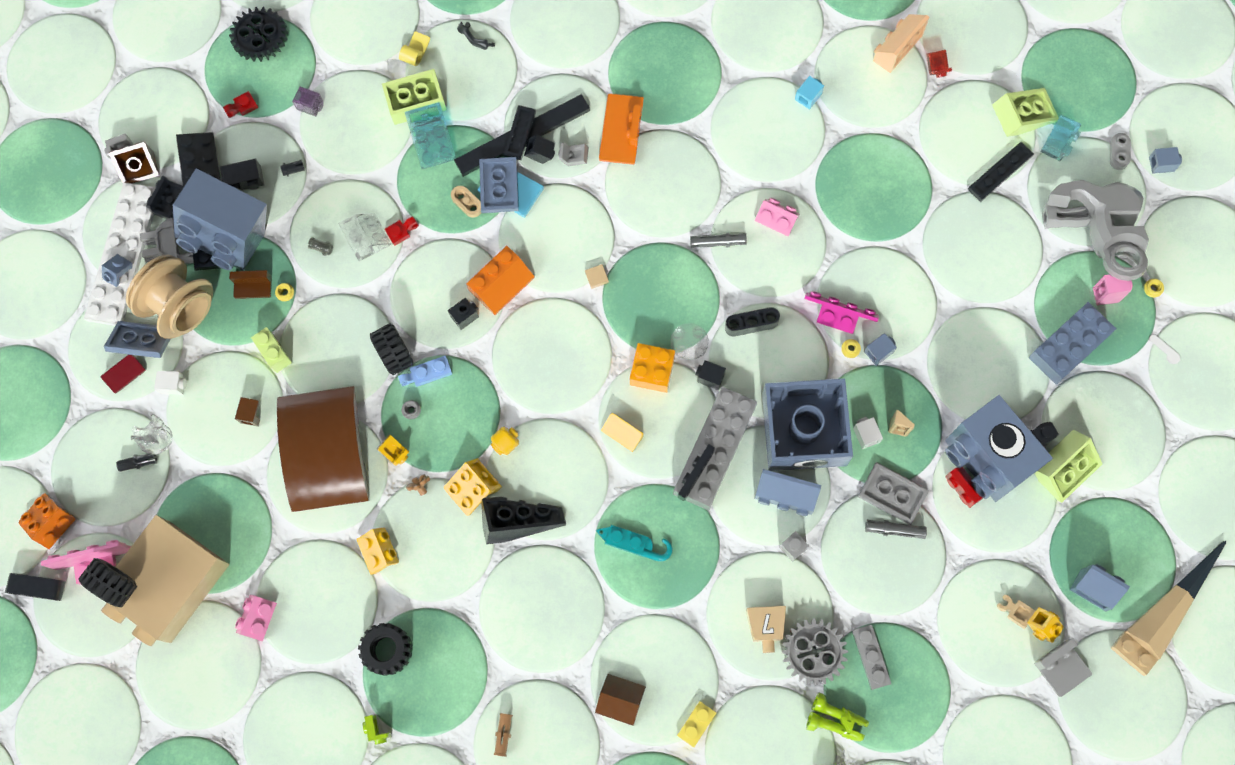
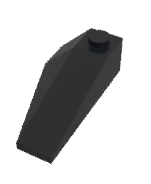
M506 497L481 499L482 527L486 545L509 542L566 526L563 509L560 506L542 503L537 505L525 503L526 501L519 500V502L507 500Z

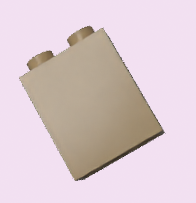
M155 515L116 566V568L136 582V590L122 608L106 603L101 612L120 624L125 618H128L137 625L132 631V635L148 646H152L156 640L172 643L230 564L172 522Z

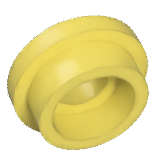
M1150 279L1145 283L1144 291L1148 296L1156 298L1163 293L1164 285L1158 279ZM1151 286L1155 287L1156 291H1153Z
M282 283L277 286L275 295L280 301H289L294 296V288L288 283ZM284 291H288L286 295H282Z
M849 339L842 344L841 351L845 357L855 358L859 355L861 346L856 340ZM848 346H853L855 350L850 351Z

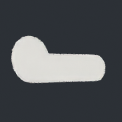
M1156 335L1150 336V341L1167 354V361L1169 363L1177 364L1180 361V355Z

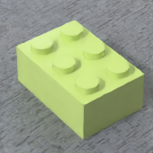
M434 69L382 83L394 125L447 110Z

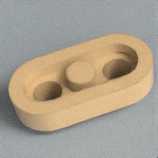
M464 186L453 188L451 191L452 201L467 216L472 218L478 217L482 213L480 200ZM460 195L464 196L462 199H458ZM472 207L477 208L475 211H471Z

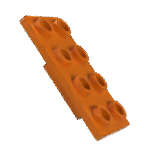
M608 94L599 161L635 164L644 102L643 97Z

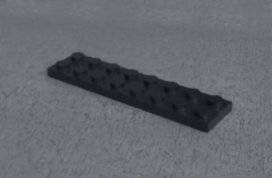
M214 133L176 134L183 188L195 169L220 180ZM200 249L197 253H192L194 271L220 269L219 266L212 262V255Z

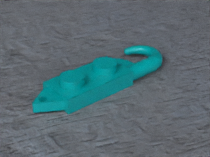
M614 525L596 530L605 541V545L641 557L662 562L670 558L672 554V545L666 539H662V542L666 544L667 551L664 554H659L652 551L653 544L647 536Z

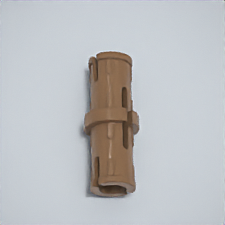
M500 713L498 732H495L497 738L494 755L507 756L513 715Z

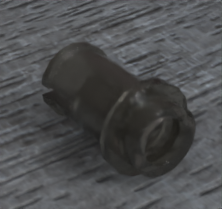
M311 237L308 242L309 249L319 251L324 256L330 255L333 251V245L329 241L323 242Z

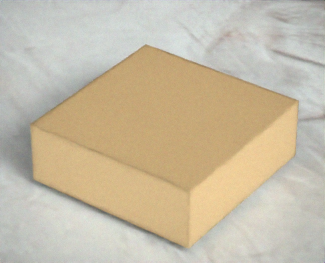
M602 264L585 270L591 289L609 283Z

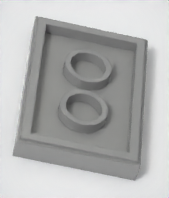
M876 462L858 497L911 525L929 490Z

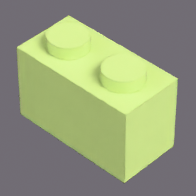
M267 327L251 337L268 365L276 373L292 363L273 333Z

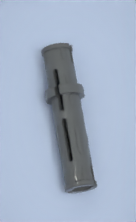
M746 233L690 236L691 248L726 246V248L735 245H747Z
M867 519L865 532L883 534V536L897 535L926 539L927 527L891 523L889 520H884L883 522Z

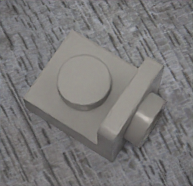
M122 134L105 140L106 148H104L108 159H110V151L133 145V143L126 134Z

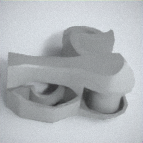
M1084 180L1061 183L1050 193L1042 212L1044 229L1089 227L1090 238L1096 255L1099 258H1103L1105 270L1119 280H1136L1147 269L1148 258L1145 252L1149 238L1144 226H1134L1140 214L1144 198L1142 193L1135 187L1120 182L1102 187ZM1071 200H1079L1085 205L1070 209L1059 208H1067ZM1115 256L1126 257L1133 260L1137 265L1130 268L1124 267L1116 261Z

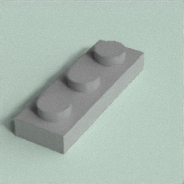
M869 625L852 630L870 689L873 690L890 685L891 681L873 626Z

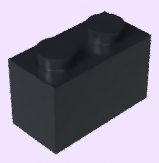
M256 158L220 166L222 182L240 191L246 189L253 190L264 186L261 165Z

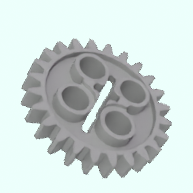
M815 618L811 620V624L804 620L803 627L799 623L796 624L797 631L793 628L790 629L792 636L785 635L789 642L782 643L784 647H787V650L781 652V654L787 655V658L782 661L789 662L790 665L787 666L786 670L793 669L794 671L791 676L793 677L798 674L799 682L805 678L806 685H809L811 680H813L815 686L818 685L819 680L825 685L826 678L832 682L834 680L832 674L839 676L840 673L837 669L843 670L845 668L841 662L848 660L843 657V654L848 653V650L842 649V646L846 645L847 642H840L843 634L836 635L835 633L838 628L831 630L830 622L823 626L822 619L818 624H816ZM818 634H823L826 637L824 645L817 643L816 636ZM798 640L806 641V650L798 649ZM827 646L832 647L831 650L818 653L817 657L814 654L803 658L797 657L799 654L810 652L813 649L812 647L815 650ZM824 654L831 655L833 660L831 665L823 662L822 657ZM805 659L812 661V670H806L803 667Z

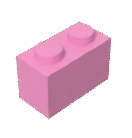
M1104 275L1093 287L1096 305L1119 303L1132 290V280H1119L1111 275Z

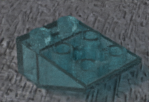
M440 102L405 112L421 169L456 159Z

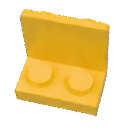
M478 458L465 462L444 486V490L467 516L471 515L481 504V499L498 492L502 488Z

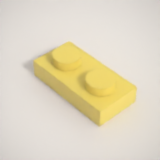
M699 701L677 736L692 747H695L716 715V712Z

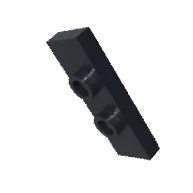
M518 105L503 153L504 157H516L517 160L522 161L536 109Z
M707 445L701 457L697 455L692 463L694 469L691 473L687 472L682 480L684 485L678 493L680 500H686L714 454L715 447L712 445Z

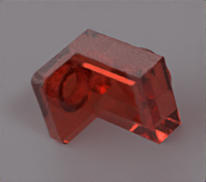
M946 50L926 54L930 75H936V78L947 76V72L952 71V67L949 68Z

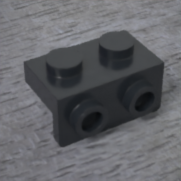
M162 175L155 185L152 196L147 200L146 208L152 214L165 219L174 218L173 204L183 190V186L169 181L167 177Z

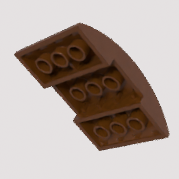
M355 386L277 397L279 453L291 512L369 501L365 463H363L358 428L359 417Z

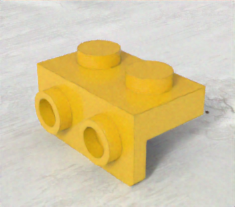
M386 528L371 529L356 539L370 575L377 574L386 567L399 563L397 553L393 548Z

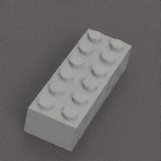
M723 386L721 387L674 488L673 495L678 497V493L684 485L682 483L684 476L687 472H692L694 469L692 463L697 455L701 457L707 445L710 444L715 447L714 454L686 498V501L708 511L710 510L755 411L757 401Z

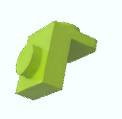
M365 716V722L362 723L364 734H367L368 742H375V745L387 743V738H391L392 734L385 733L380 735L377 716Z

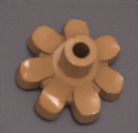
M423 474L419 479L417 477L411 480L413 483L406 486L408 491L418 490L420 496L427 493L424 486L430 481V477Z

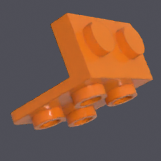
M44 493L21 516L18 523L32 540L50 549L76 519L73 515L61 509L49 495Z

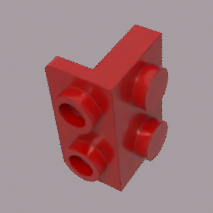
M957 467L945 476L950 487L956 490L961 501L969 508L983 499L972 487V478L963 467Z

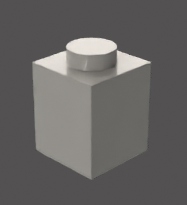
M795 531L779 548L793 562L808 549L809 545Z

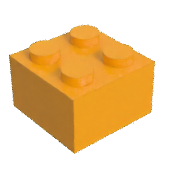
M638 343L629 379L630 385L667 393L675 360V350Z

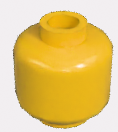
M505 426L501 427L491 437L492 443L490 445L499 455H508L519 445L517 438L519 434L512 427L510 429Z

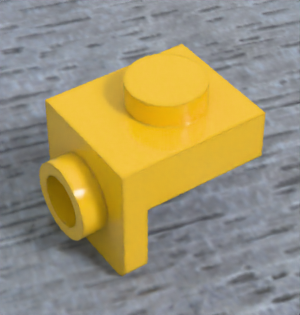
M391 435L377 448L395 466L403 464L408 458L407 454L409 451Z

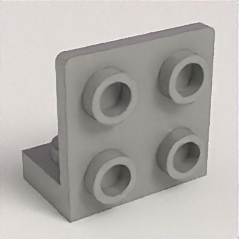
M1073 638L1065 640L1034 663L1058 697L1064 696L1092 675V672L1073 649L1078 646Z

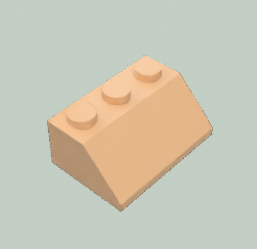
M909 14L905 19H901L897 23L895 31H890L885 38V42L876 47L873 61L891 73L923 36L930 17L927 15Z

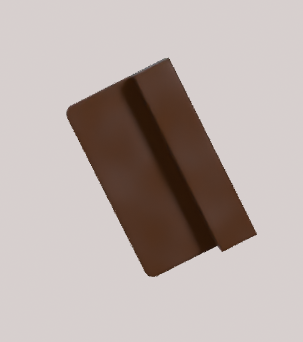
M267 270L230 272L229 279L234 283L233 297L235 299L271 297L272 276Z

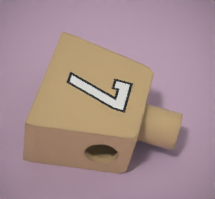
M786 606L746 609L753 642H762L763 653H775L774 641L783 639Z

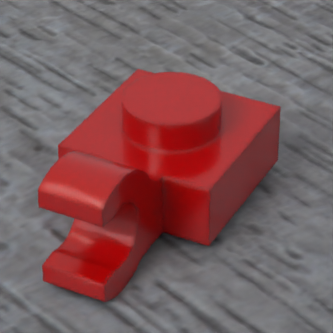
M249 91L234 98V104L223 106L228 118L235 116L239 112L244 116L258 109Z
M412 216L404 224L399 220L384 230L393 245L396 246L410 237L408 232L416 229L419 225Z

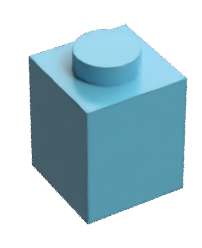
M809 76L797 90L795 100L810 110L822 95L824 85L820 80Z

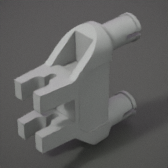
M174 218L166 219L155 231L139 233L143 246H157L141 250L145 262H150L162 255H173L183 260L185 264H193L192 253L180 254L178 244L176 243L177 238H175Z

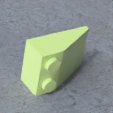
M1045 88L1006 93L992 104L1007 137L1020 135L1060 120Z

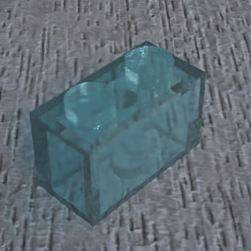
M1061 114L1040 152L1058 161H1061L1064 156L1068 157L1073 148L1070 146L1072 141L1076 142L1081 134L1078 131L1081 124Z

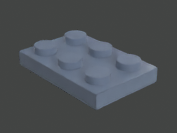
M516 157L479 159L481 212L519 211Z
M118 321L107 339L104 349L105 352L161 358L171 339L161 337L157 331V325Z

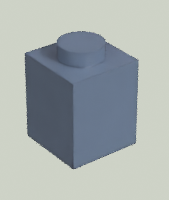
M1178 147L1155 149L1151 153L1149 160L1152 174L1175 172L1182 163V156L1179 154Z
M884 333L870 343L864 352L877 366L892 355L897 347L895 346L894 339Z

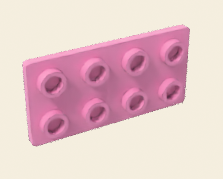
M111 540L103 546L91 545L86 547L87 550H71L67 552V555L48 556L47 560L41 561V566L54 570L74 566L76 584L80 585L78 578L93 558L102 559L116 567L115 556L127 553L131 546L118 540Z

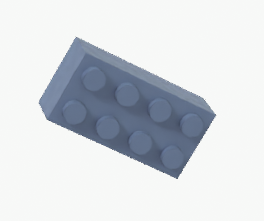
M1087 302L1028 358L1057 385L1117 328Z

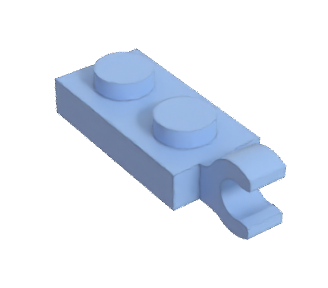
M445 355L411 367L410 374H402L398 378L402 386L415 382L416 387L453 374Z

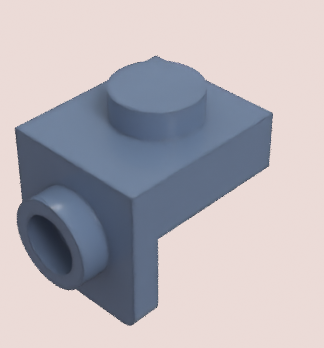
M116 254L101 265L102 278L107 283L117 287L119 285V277L132 269V262Z

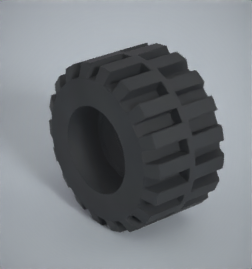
M389 323L370 333V340L391 375L394 376L413 365V359L393 324Z
M93 558L78 578L80 584L85 589L115 607L122 608L137 588L136 582L131 577L99 558Z
M379 623L378 626H371L372 629L364 632L366 635L360 638L362 643L358 645V650H360L358 655L362 659L361 663L367 667V670L383 676L394 675L397 671L401 672L403 667L408 665V659L412 657L410 651L413 647L410 644V637L406 635L407 633L404 630L390 623ZM388 637L394 640L396 651L390 660L384 662L378 660L375 649L380 640Z

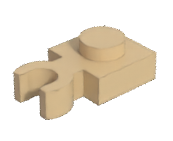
M1004 595L1002 599L1007 601L1008 605L1003 606L998 603L997 608L1003 612L1008 611L1009 615L1007 618L1025 629L1035 610L1020 600L1014 604L1008 595Z

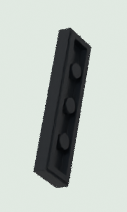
M1020 142L969 186L968 191L982 202L1031 159L1034 153Z

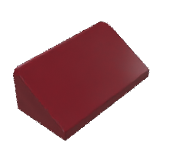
M128 354L102 374L100 378L116 394L144 373L146 369L134 355Z

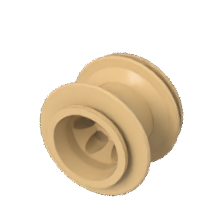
M162 255L148 262L134 276L127 289L126 304L132 313L140 318L157 314L159 316L157 320L159 335L165 339H172L189 333L204 320L211 307L213 286L206 279L186 282L187 266L185 262L173 255Z

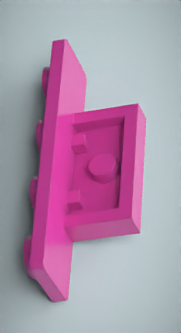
M815 291L806 292L804 297L806 300L822 304L816 323L851 334L855 330L859 317L878 322L879 315L872 309L865 308V310H862L856 304H843L834 297L827 299L821 297V294Z

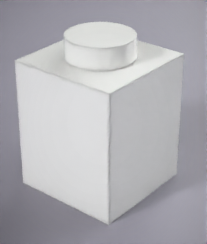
M175 371L156 372L154 389L160 394L183 395V391L187 386V380L183 374Z
M864 417L856 421L857 424H855L853 430L862 449L882 441L883 437L874 417L870 419Z

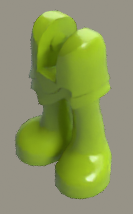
M818 692L811 709L838 718L840 723L810 712L806 730L815 731L817 728H823L836 732L846 739L863 741L865 735L852 729L854 723L868 727L869 721L849 709L847 710L844 707L839 709L826 702V696Z

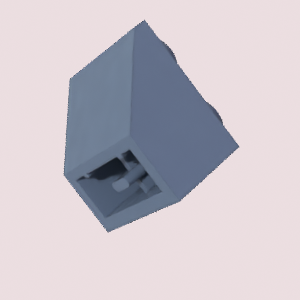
M1095 564L1080 570L1070 591L1106 612L1115 607L1130 586L1125 584V580L1121 577L1112 576L1106 572L1107 570L1104 567Z

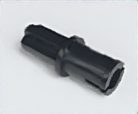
M151 452L139 456L135 454L131 458L118 460L116 467L118 471L122 472L157 464V458H154L156 453Z

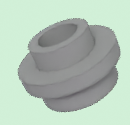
M409 400L403 404L401 411L405 418L412 420L420 415L421 407L416 401ZM410 408H415L413 413L408 412Z

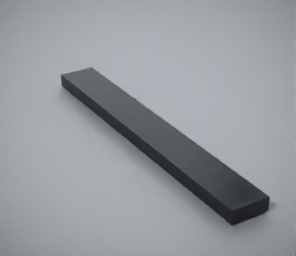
M580 94L534 118L529 138L535 135L543 136L589 112L590 107L583 95ZM510 131L454 159L461 175L464 177L479 169V159L500 158L504 156L503 153Z

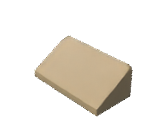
M896 410L891 417L888 432L906 437L913 430L915 424L899 410Z

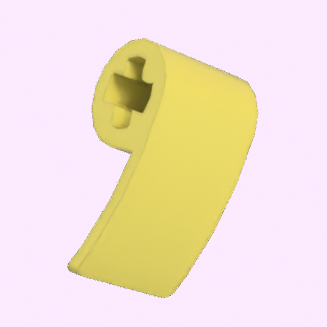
M415 31L409 46L403 45L401 48L399 60L418 66L426 52L430 37Z

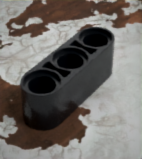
M769 307L734 314L726 319L725 331L729 336L735 337L774 329L779 323L780 313L776 308ZM772 315L776 320L768 321L766 317ZM754 319L757 321V324L750 325L748 320ZM736 323L739 327L732 329L729 327V324Z
M9 573L4 593L61 601L66 581Z

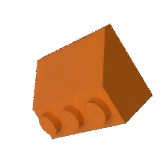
M506 245L466 285L468 290L489 311L496 315L535 276L520 257Z

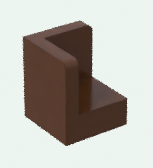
M240 397L235 420L240 424L259 427L260 419L256 414L260 402Z

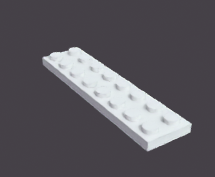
M123 182L84 320L116 326L118 321H124L128 308L126 304L127 289L134 276L138 273L142 259L141 250L145 248L140 241L139 233L150 231L154 214L146 208V205L155 187ZM116 254H119L132 262V269L119 277V285L115 287L102 278L101 265Z

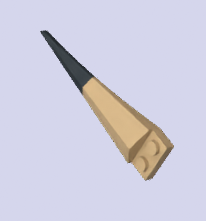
M1226 541L1221 542L1166 595L1126 629L1111 647L1114 652L1143 676L1147 675L1156 662L1161 659L1226 545Z

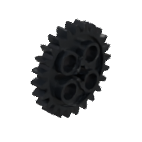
M255 7L253 12L248 8L247 14L242 11V18L236 16L238 22H232L234 28H230L232 34L229 37L231 39L230 43L240 57L244 56L246 60L251 57L253 62H255L256 58H259L260 62H262L263 57H266L267 60H269V55L276 57L274 52H281L280 46L285 47L283 41L288 40L286 36L288 34L287 26L277 11L273 13L271 8L266 11L265 7H262L261 11H259Z

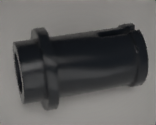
M302 160L280 165L283 176L287 175V177L290 174L305 171Z

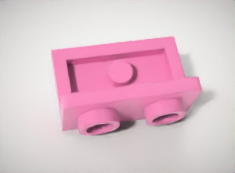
M774 198L765 199L755 221L789 236L800 215L796 212L797 209L788 205L786 207L779 205L780 201Z
M250 595L243 603L242 609H244L242 617H239L236 622V633L263 641L277 603Z

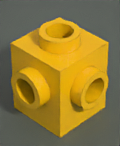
M1038 607L1027 622L1034 631L1033 635L1041 641L1047 640L1051 643L1060 636L1064 628L1057 614L1052 611L1048 612Z

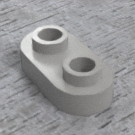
M1118 133L1110 141V165L1116 170H1123L1131 161V140L1126 134Z

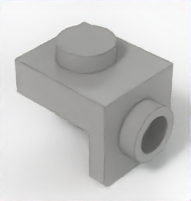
M563 142L560 144L558 152L559 159L567 166L587 164L589 147L586 144L568 146Z

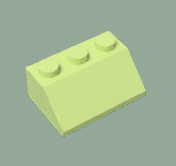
M1072 430L1049 452L1053 459L1036 471L1035 475L1038 481L1062 503L1102 465V462L1091 438Z

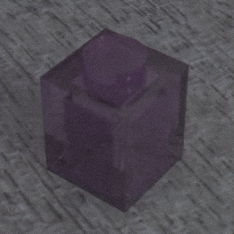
M301 86L299 87L292 101L295 108L316 117L323 108V100L320 94Z

